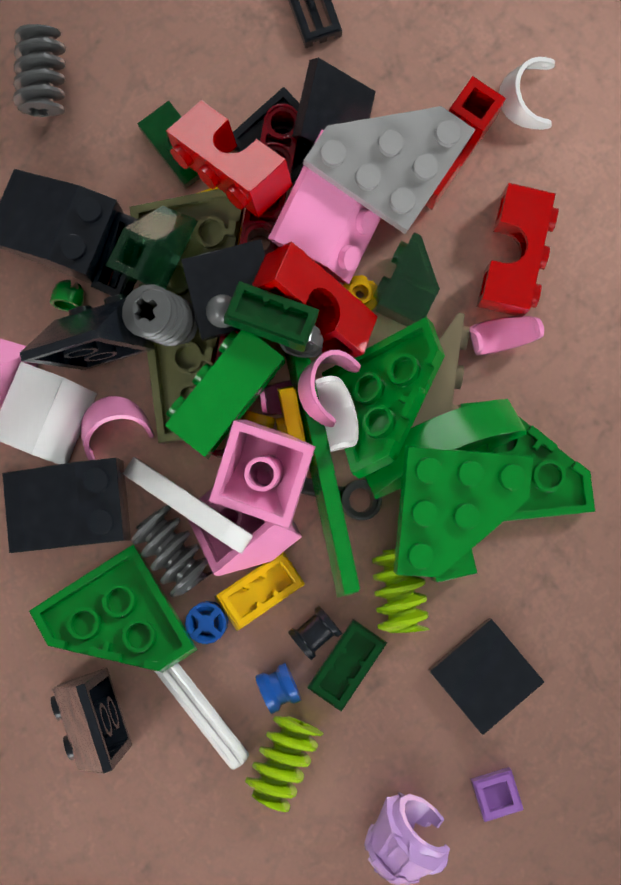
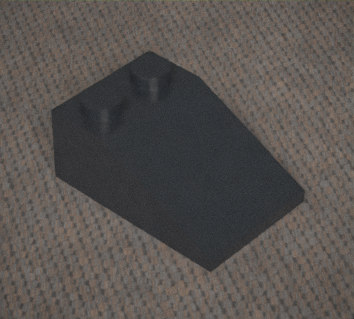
M14 169L0 201V248L92 284L117 211L124 212L116 199L83 186Z
M119 294L105 298V304L95 308L86 305L70 309L68 311L69 316L54 320L20 352L21 361L87 370L154 350L155 347L153 341L134 335L126 328L122 318V307L128 295Z
M108 458L2 473L9 553L131 540L125 475L122 474L124 472V461L118 458Z
M104 668L57 685L52 689L54 696L51 697L53 713L57 720L62 719L67 733L63 737V743L68 758L70 760L75 759L78 770L103 774L112 771L132 746L108 668Z

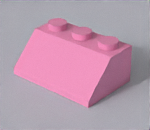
M303 166L268 239L278 247L292 241L338 282L349 284L381 218L321 176Z

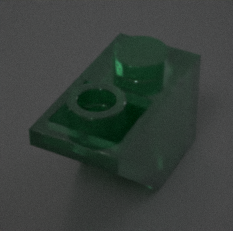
M161 206L123 229L106 266L141 286L157 285L166 289L198 221L193 217Z
M415 232L409 243L402 240L399 243L391 260V263L396 264L397 267L391 279L383 276L373 296L380 300L376 312L406 327L427 316L440 290L422 236Z

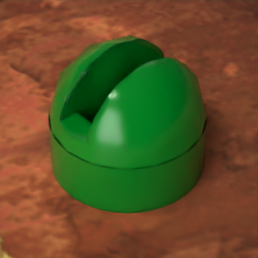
M62 280L55 285L50 304L66 312L72 308L83 306L84 290L79 283H75L71 287V280Z

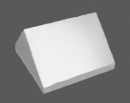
M20 362L0 409V442L56 464L68 463L81 433L82 418L86 410L94 402L97 393L62 376Z

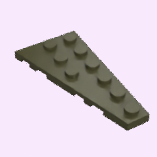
M220 189L129 207L131 217L156 226L138 275L139 287L142 285H157L188 300L192 304L181 259L236 246L238 244L244 209L236 208ZM199 327L196 335L189 343L167 347L154 342L155 349L147 351L158 443L165 444L184 441L165 426L170 419L166 416V413L180 396L186 399L196 385L192 381L200 369L207 363L211 366L215 363L220 337L202 341Z

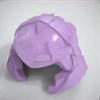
M399 792L398 795L386 797L374 825L371 824L368 829L364 846L365 850L369 852L370 857L368 860L374 867V871L389 881V883L395 885L419 883L420 878L428 874L440 873L447 866L450 848L446 844L442 847L430 845L414 831L415 823L423 827H428L431 824L436 828L440 827L444 818L434 806L422 797L411 794L404 795Z

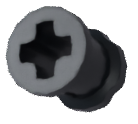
M320 606L315 608V614L302 626L288 631L291 638L310 660L316 657L315 651L333 636L339 637L343 634Z

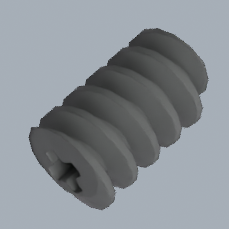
M28 24L20 26L15 31L14 39L17 45H15L14 55L17 60L14 63L16 76L13 85L17 91L14 92L13 101L18 110L24 114L35 117L59 116L65 112L63 105L53 102L62 100L65 97V92L62 89L54 87L65 82V76L56 72L65 67L64 59L58 57V55L64 54L66 51L63 43L54 40L61 36V32L57 28L41 24Z
M142 285L134 289L126 297L122 307V318L125 326L134 335L167 347L189 343L196 335L198 323L193 305L188 300L157 285Z
M166 505L150 515L135 528L138 530L131 541L135 545L147 542L141 555L143 558L157 556L150 568L152 571L166 568V572L160 579V582L162 584L176 582V585L170 592V596L174 598L185 594L213 572H203L208 564L206 557L197 560L193 558L200 548L198 544L185 547L184 543L189 537L190 532L175 533L174 530L180 523V518L165 519V516L171 509L170 506Z

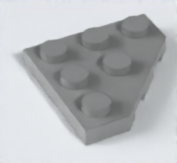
M442 106L328 125L305 157L303 165L406 234L475 129Z

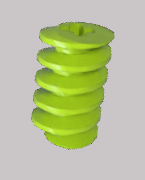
M395 549L382 550L383 554L372 558V564L383 566L384 570L374 574L373 580L385 583V587L375 591L374 594L376 597L387 599L386 604L376 608V613L387 615L388 620L378 624L377 628L390 633L430 630L428 627L417 624L429 617L427 611L416 608V606L427 601V596L414 591L426 584L425 579L417 576L396 575L393 572Z
M274 716L273 721L281 728V731H267L266 736L274 743L273 748L260 747L259 752L267 758V762H253L252 767L261 775L259 778L247 777L245 782L253 789L252 797L259 803L276 811L289 812L291 805L287 799H292L297 795V788L293 783H300L304 779V773L299 767H308L311 763V758L305 751L313 752L317 750L318 743L312 736H322L323 732L304 721L290 716Z

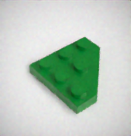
M427 316L368 347L363 355L355 357L354 359L361 365L359 372L353 373L338 365L322 372L323 377L337 376L340 378L353 400L359 428L358 441L355 446L345 448L344 450L351 473L358 479L396 461L445 357L435 327Z
M481 402L463 403V404H460V405H458V406H459V408H462V407H465V406H469V405L476 404V403H481ZM520 417L519 419L526 429V435L492 450H488L485 444L470 450L533 457L529 500L504 521L595 512L591 472L578 461L575 462L560 450L557 444Z
M405 446L393 572L396 575L439 578L529 500L533 457L528 455Z
M134 544L29 610L46 644L62 650L162 673L198 650L147 562L142 557L140 550Z

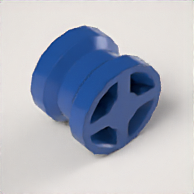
M204 601L189 611L186 616L185 626L191 639L198 643L210 644L223 636L228 627L229 619L217 602Z
M286 662L278 665L276 671L271 674L261 673L255 676L260 693L271 714L278 712L281 705L287 702L296 704L302 701Z

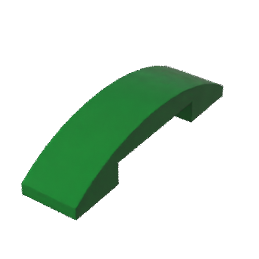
M508 399L485 401L458 408L411 428L396 461L364 477L374 498L378 499L401 489L405 446L470 451L485 444L488 450H492L526 435V429Z

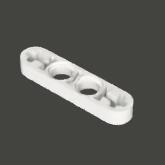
M135 457L132 458L122 473L241 554L253 537L252 534Z

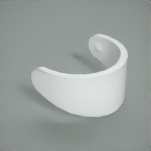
M547 57L531 58L511 71L502 81L499 94L504 96L506 100L501 109L514 124L529 129L544 130L551 128V120L536 116L525 105L520 92V80L526 69L548 70L554 68V59Z
M326 376L315 380L322 407L336 419L334 427L325 426L330 451L334 452L355 446L359 435L357 414L351 395L344 382L337 376Z

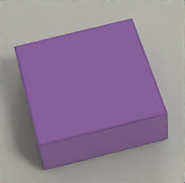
M509 767L470 779L484 822L524 810L512 770Z

